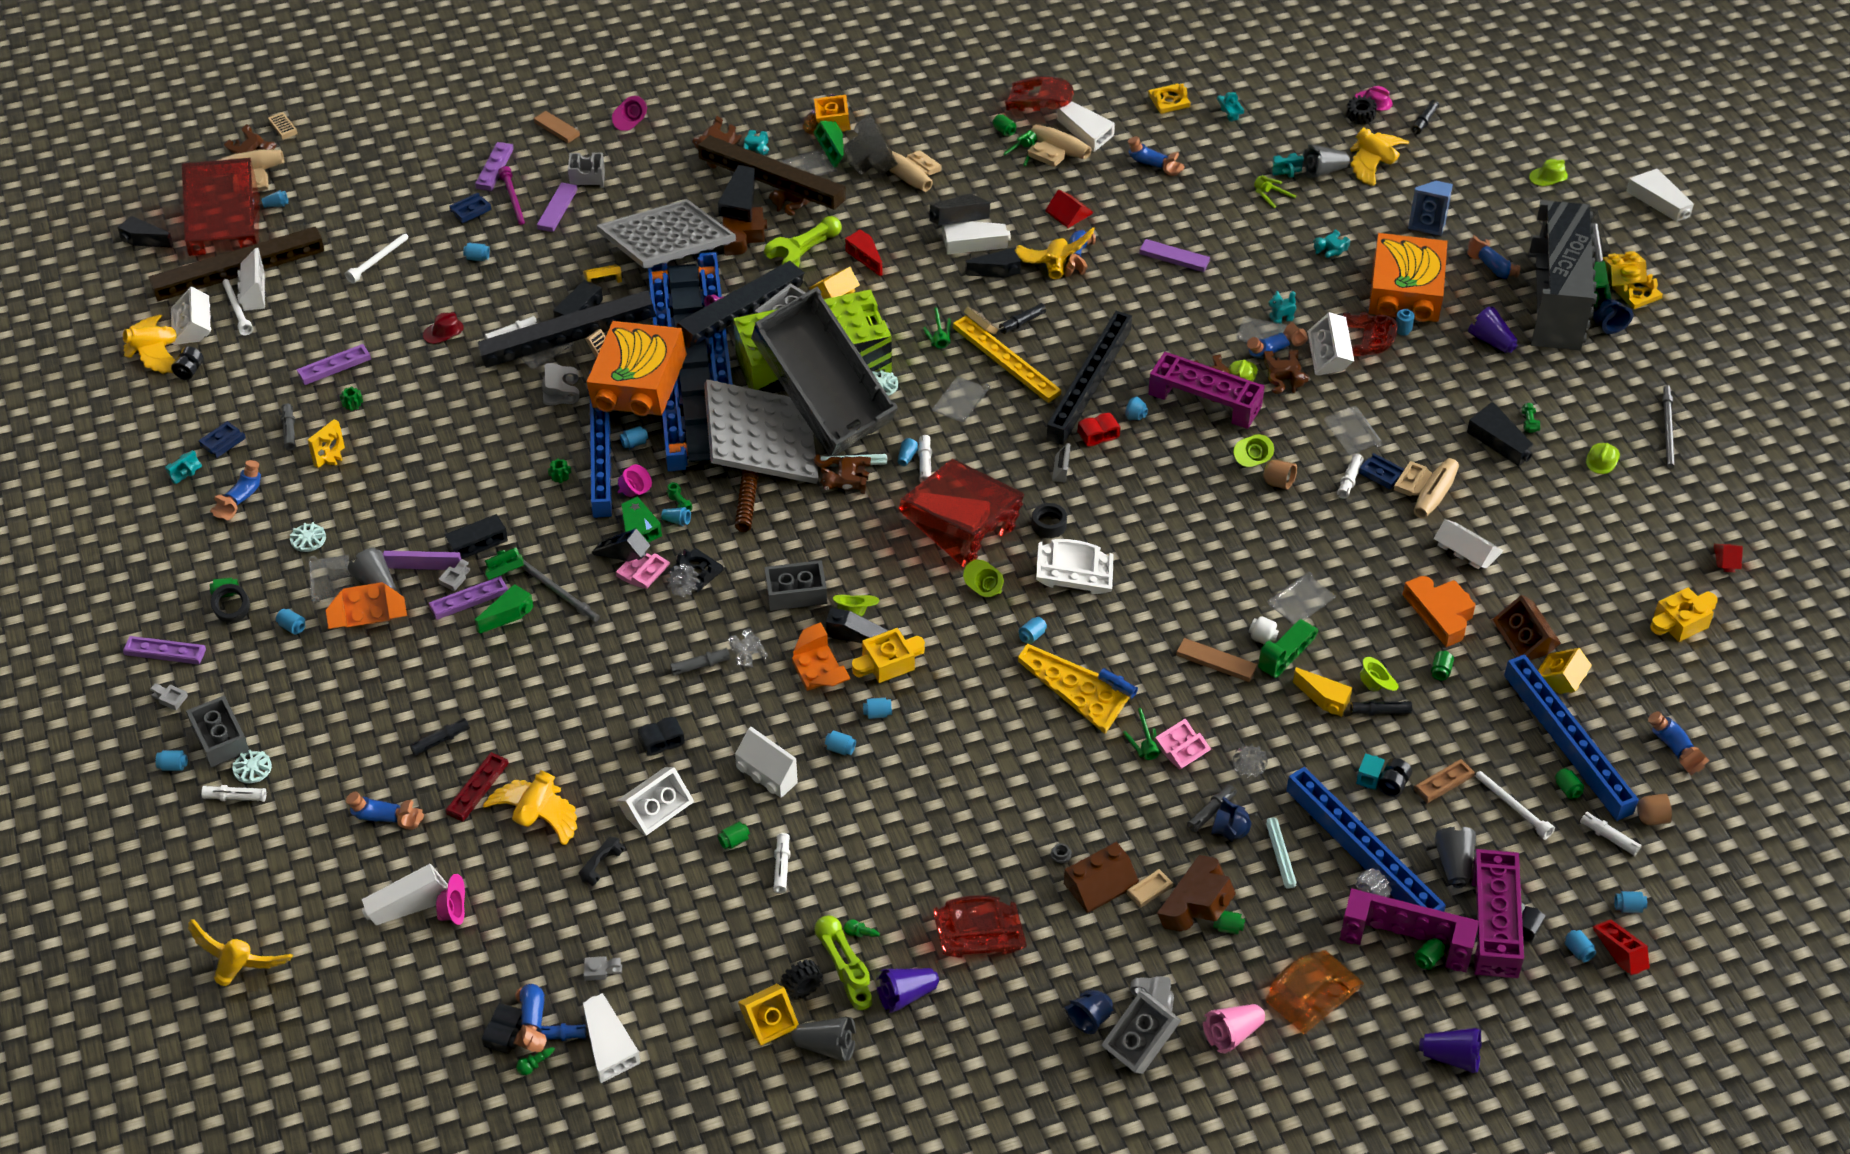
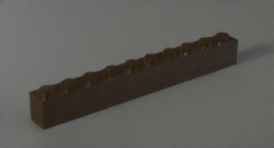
M710 135L698 144V154L701 160L733 172L736 171L738 165L754 168L756 181L833 210L846 201V188L844 185Z
M316 226L151 275L148 278L155 298L159 302L182 295L190 287L199 290L222 283L224 279L232 280L238 278L241 262L255 248H259L263 269L265 270L324 252L322 238Z

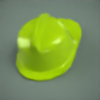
M1549 159L1545 161L1542 167L1533 170L1529 176L1530 181L1538 186H1549L1565 181L1568 178L1563 159Z
M1245 359L1235 361L1229 367L1232 375L1253 382L1258 373L1257 366Z
M1261 434L1242 439L1234 446V458L1244 467H1254L1265 463L1274 454L1273 442L1270 438Z
M1609 443L1593 445L1586 458L1587 467L1597 474L1612 472L1620 458L1619 450Z
M976 559L966 565L963 578L971 589L983 597H992L1002 593L1001 589L1004 579L999 570L984 560Z
M835 595L833 597L834 602L837 603V609L848 610L861 617L868 606L876 605L880 601L879 598L870 595Z
M1365 657L1363 659L1360 679L1369 690L1379 691L1385 688L1396 691L1399 688L1395 679L1388 673L1382 663L1372 657Z

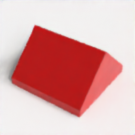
M1058 189L1045 212L1067 228L1093 214L1092 210Z

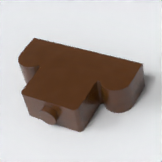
M753 207L751 223L723 217V226L736 235V241L724 245L725 256L744 254L747 251V243L765 241L764 230L767 229V219H763L762 207Z
M1199 855L1157 912V915L1164 929L1186 931L1193 926V918L1217 921L1236 892L1230 878L1224 875L1219 861L1214 857Z

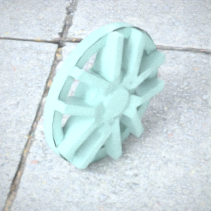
M882 370L880 372H872L882 388L887 391L886 394L888 396L896 392L898 389L897 376L895 377L892 372L889 373Z
M305 522L304 525L293 528V532L290 534L292 547L302 552L314 551L320 548L326 540L324 528L314 524V522L312 524H306Z
M248 750L249 752L241 753L233 763V774L240 782L256 783L268 776L272 764L265 752Z

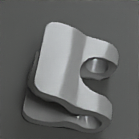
M554 363L545 364V376L542 381L543 403L546 405L576 403L579 400V390L571 385L578 381V370L574 367H565Z
M1169 977L1135 978L1131 981L1130 989L1134 996H1137L1140 991L1148 993L1172 1012L1174 994L1170 991L1171 979Z

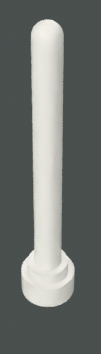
M402 234L358 268H350L345 272L346 279L351 283L358 281L361 273L408 239V235Z
M224 279V288L239 321L238 330L242 335H249L253 332V326L249 320L245 319L229 280Z
M1478 771L1475 776L1479 781L1535 826V830L1541 838L1545 840L1553 834L1555 827L1551 823L1540 821L1483 772Z

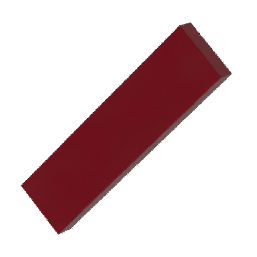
M490 752L445 810L446 815L464 822L509 764L508 759Z

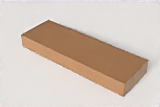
M547 111L534 118L535 124L567 143L580 136L579 130Z
M1460 759L1415 785L1414 791L1428 804L1474 777L1475 772Z

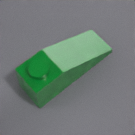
M820 121L813 134L832 166L836 168L844 156L843 133L836 122Z
M514 584L475 619L477 632L481 634L521 619L534 607L532 594Z

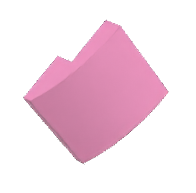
M646 552V555L640 560L626 561L616 571V577L634 586L647 589L670 565V562L656 553L651 556Z
M1186 719L1153 739L1161 752L1179 769L1184 768L1211 750L1201 733L1196 735Z

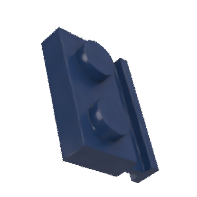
M479 193L449 206L450 211L462 223L492 210L491 204L480 196Z
M227 421L201 438L199 444L210 454H214L218 458L246 438L243 432L241 433L238 428Z
M1373 453L1372 457L1368 458L1359 468L1358 473L1391 489L1405 469Z

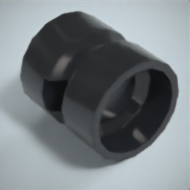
M186 346L172 364L171 370L180 379L190 380L203 362L204 357L196 348Z
M1390 759L1378 779L1377 786L1379 790L1391 797L1400 796L1412 774V767L1402 759Z

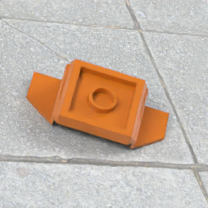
M380 582L344 588L326 609L328 629L390 621L392 618L407 616L404 597L385 583Z
M820 622L803 629L793 651L792 663L806 691L821 686L833 687L850 680L844 665L839 667L828 646V635L822 623Z

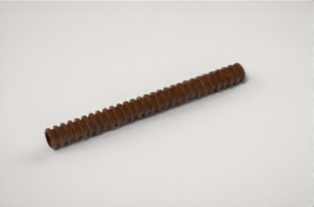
M742 469L735 528L741 532H747L752 527L759 473Z

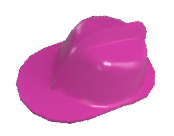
M1374 86L1367 91H1361L1355 95L1356 98L1358 95H1361V97L1365 95L1366 98L1371 97V100L1374 99L1377 103V110L1379 111L1390 109L1393 103L1389 97V91L1381 86Z
M635 95L625 99L613 112L612 121L614 126L621 131H628L634 128L646 115L647 106L645 101Z
M635 464L628 467L618 479L620 489L617 492H623L628 497L642 495L652 487L650 474L641 465Z
M453 874L450 877L447 889L442 891L436 899L438 920H452L456 925H461L464 920L465 886L459 874Z

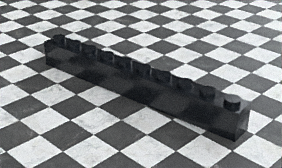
M788 261L679 321L676 328H682L685 346L690 348L698 345L702 340L710 338L718 331L721 332L725 327L732 326L734 324L733 318L755 313L756 309L790 283L799 288L803 283L802 279L805 272L791 261Z
M646 290L478 341L484 365L488 368L587 338L598 329H601L602 332L609 331L612 321L636 323L656 317L649 291Z
M1119 311L1114 312L1048 422L1046 440L1064 445L1131 332L1132 315Z

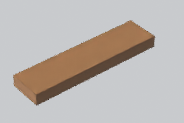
M1186 638L1183 639L1176 656L1247 682H1250L1257 669V664Z

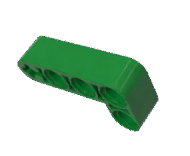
M1299 619L1276 644L1270 640L1264 644L1260 652L1258 668L1277 678L1315 639L1318 628L1303 619Z

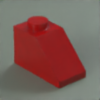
M1714 543L1717 567L1723 568V572H1735V569H1742L1743 546Z

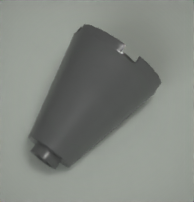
M1308 145V148L1304 149L1302 155L1304 158L1302 167H1305L1306 172L1304 173L1308 178H1316L1345 169L1350 163V157L1346 152L1318 145Z
M375 547L365 549L356 555L357 559L354 562L352 560L349 562L347 567L349 574L362 585L383 582L397 591L384 555L379 548L378 550Z
M1455 827L1443 828L1437 831L1434 836V842L1448 883L1455 888L1465 887L1470 882L1477 837L1476 832L1467 827H1462V830H1455Z
M851 1017L798 1024L793 1029L792 1040L797 1047L839 1061L850 1060L855 1047V1041L851 1040L852 1033H856L855 1024Z

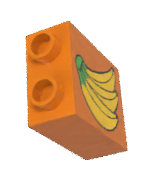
M1378 233L1368 314L1397 317L1398 311L1408 309L1414 313V319L1417 321L1438 322L1444 295L1448 241Z
M612 321L586 382L592 407L604 412L617 410L633 412L639 416L647 414L662 416L687 355L682 328Z

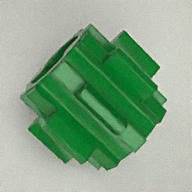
M345 388L340 395L342 407L350 411L359 409V406L363 403L361 391L357 388Z
M559 458L555 461L553 460L550 463V468H548V476H551L552 481L562 483L569 479L571 466H568L567 461L564 459L560 460Z

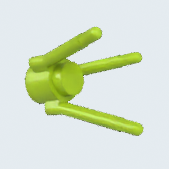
M1262 175L1254 183V187L1257 188L1255 192L1260 194L1273 208H1276V206L1263 193L1270 191L1271 188L1296 198V195L1272 185V183L1282 184L1281 181Z

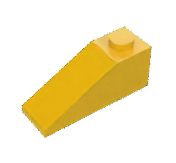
M1295 668L1293 683L1321 709L1342 717L1350 701L1352 687L1303 669Z

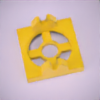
M1184 83L1148 90V95L1160 114L1190 107L1191 102L1187 98V88L1184 87ZM1170 92H1175V93H1177L1178 95H1177V96H1172V95H1169L1168 93H1170ZM1168 98H1169V99H1172L1173 101H1172V102H1167V101H1165V99H1168Z
M616 264L583 271L585 280L589 282L593 278L614 274L618 283L622 282L621 267Z
M1652 274L1647 275L1646 282H1638L1644 286L1643 288L1635 287L1633 285L1635 283L1617 285L1612 288L1633 310L1660 300L1663 296L1657 289V279H1652ZM1633 291H1639L1642 294L1635 295L1633 294ZM1649 291L1651 295L1646 298L1644 293Z
M335 419L308 439L313 465L317 468L325 463L337 465L335 459L342 461L340 451L345 446L339 421ZM336 439L335 445L330 449L331 442ZM321 449L324 450V454L319 456L318 452Z

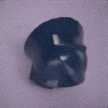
M1606 298L1594 311L1593 317L1595 323L1601 325L1605 333L1614 334L1622 331L1631 323L1633 311L1628 307H1624L1623 304L1616 300Z
M1224 796L1220 810H1217L1211 834L1223 835L1231 843L1234 839L1245 837L1252 826L1248 812L1245 810L1246 808L1233 804Z
M1088 990L1080 994L1079 998L1070 1000L1071 1005L1064 1008L1075 1027L1091 1035L1095 1034L1101 1024L1110 1017L1113 1011V1003L1110 997L1103 992Z

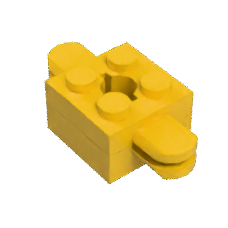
M1628 251L1624 255L1609 254L1608 257H1603V261L1606 264L1608 281L1612 286L1647 281L1646 261L1638 253Z
M1687 587L1658 601L1650 628L1657 635L1669 632L1678 642H1681L1709 628L1714 614L1712 610L1715 609L1718 601L1717 597L1708 591L1697 596Z
M898 628L862 641V656L852 660V673L858 678L873 673L878 682L881 683L915 670V657L925 652V641L920 636L905 640Z

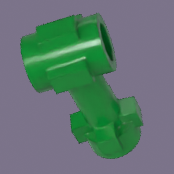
M1525 403L1521 410L1522 414H1525L1527 418L1523 424L1524 431H1540V421L1534 420L1533 414H1536V408L1533 407L1532 403Z
M675 482L670 483L668 490H666L668 498L678 502L677 508L685 507L691 511L692 502L682 497L680 494L681 487Z

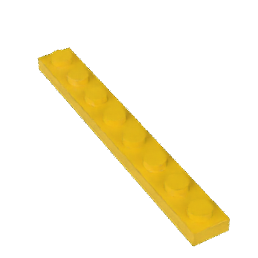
M967 315L953 323V329L1047 403L1061 395L1059 387Z

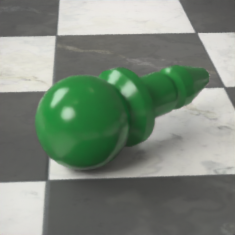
M855 919L848 920L844 925V931L849 936H880L878 931L865 927L864 923H859Z
M546 1048L534 1056L530 1054L528 1058H521L516 1064L517 1072L524 1076L531 1074L534 1068L537 1069L539 1067L538 1063L548 1058L555 1048Z

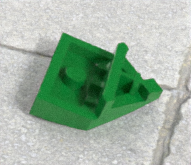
M516 547L508 551L500 550L496 556L485 560L487 566L485 574L488 580L519 568L524 565L523 557L518 553Z

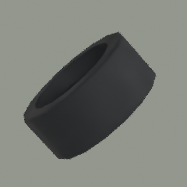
M1044 503L1034 509L1032 512V529L1038 536L1055 538L1065 532L1067 528V513L1063 507L1055 503ZM1045 516H1053L1058 518L1060 522L1054 525H1046L1041 523L1039 519Z
M224 584L218 587L210 600L211 608L217 618L228 623L243 619L250 608L246 592L235 584ZM227 593H236L242 600L240 609L231 614L222 612L219 608L221 597Z

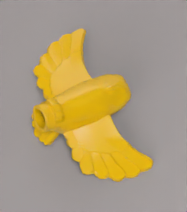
M1363 127L1355 136L1357 143L1350 148L1351 152L1359 150L1357 155L1353 156V161L1350 163L1351 167H1353V172L1356 173V178L1363 183L1374 186L1376 184L1375 170L1379 161L1389 165L1393 164L1400 154L1392 146L1409 144V141L1393 135L1373 134L1370 129Z
M1092 227L1082 237L1070 244L1064 238H1059L1051 241L1046 250H1033L1018 245L1015 252L1025 263H1046L1049 277L1060 279L1064 274L1067 256L1082 248L1094 233L1095 227Z
M161 314L143 319L129 329H124L125 357L131 358L138 350L141 356L140 360L144 362L145 368H151L153 371H159L162 374L167 372L173 373L171 366L175 359L168 353L165 345L175 342L176 330L173 327L157 326L158 320L162 317Z
M540 770L539 774H536L532 783H527L526 780H513L511 783L505 784L503 788L496 789L483 804L484 808L496 804L516 806L512 820L524 827L531 826L538 817L544 819L555 830L562 845H566L569 842V839L574 836V831L577 829L575 807L569 804L568 800L561 799L560 796L554 794L561 792V788L553 785L555 779L553 775Z
M194 919L188 922V930L195 939V943L218 958L214 980L222 986L229 985L242 967L270 969L271 967L287 963L293 956L292 954L280 956L250 954V946L246 942L232 939L225 945L221 944L204 932Z

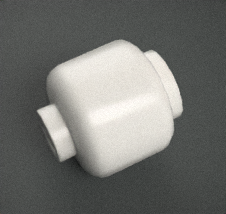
M1263 616L1258 619L1254 618L1249 629L1251 638L1262 644L1269 640L1275 642L1279 631L1276 630V622Z

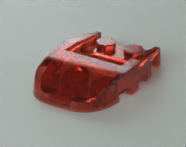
M1037 76L1013 82L1008 100H1005L1006 111L1018 108V111H1025L1026 108H1033V111H1040L1042 107H1048L1049 110L1062 108L1072 101L1074 90L1068 81L1056 77ZM1036 86H1041L1037 96H1028L1030 90H1034Z
M1361 312L1360 315H1351V313H1343L1342 315L1346 317L1348 327L1365 328L1362 345L1355 344L1351 346L1353 356L1379 354L1387 350L1396 339L1398 325L1396 320L1390 316L1382 314L1368 316V312Z

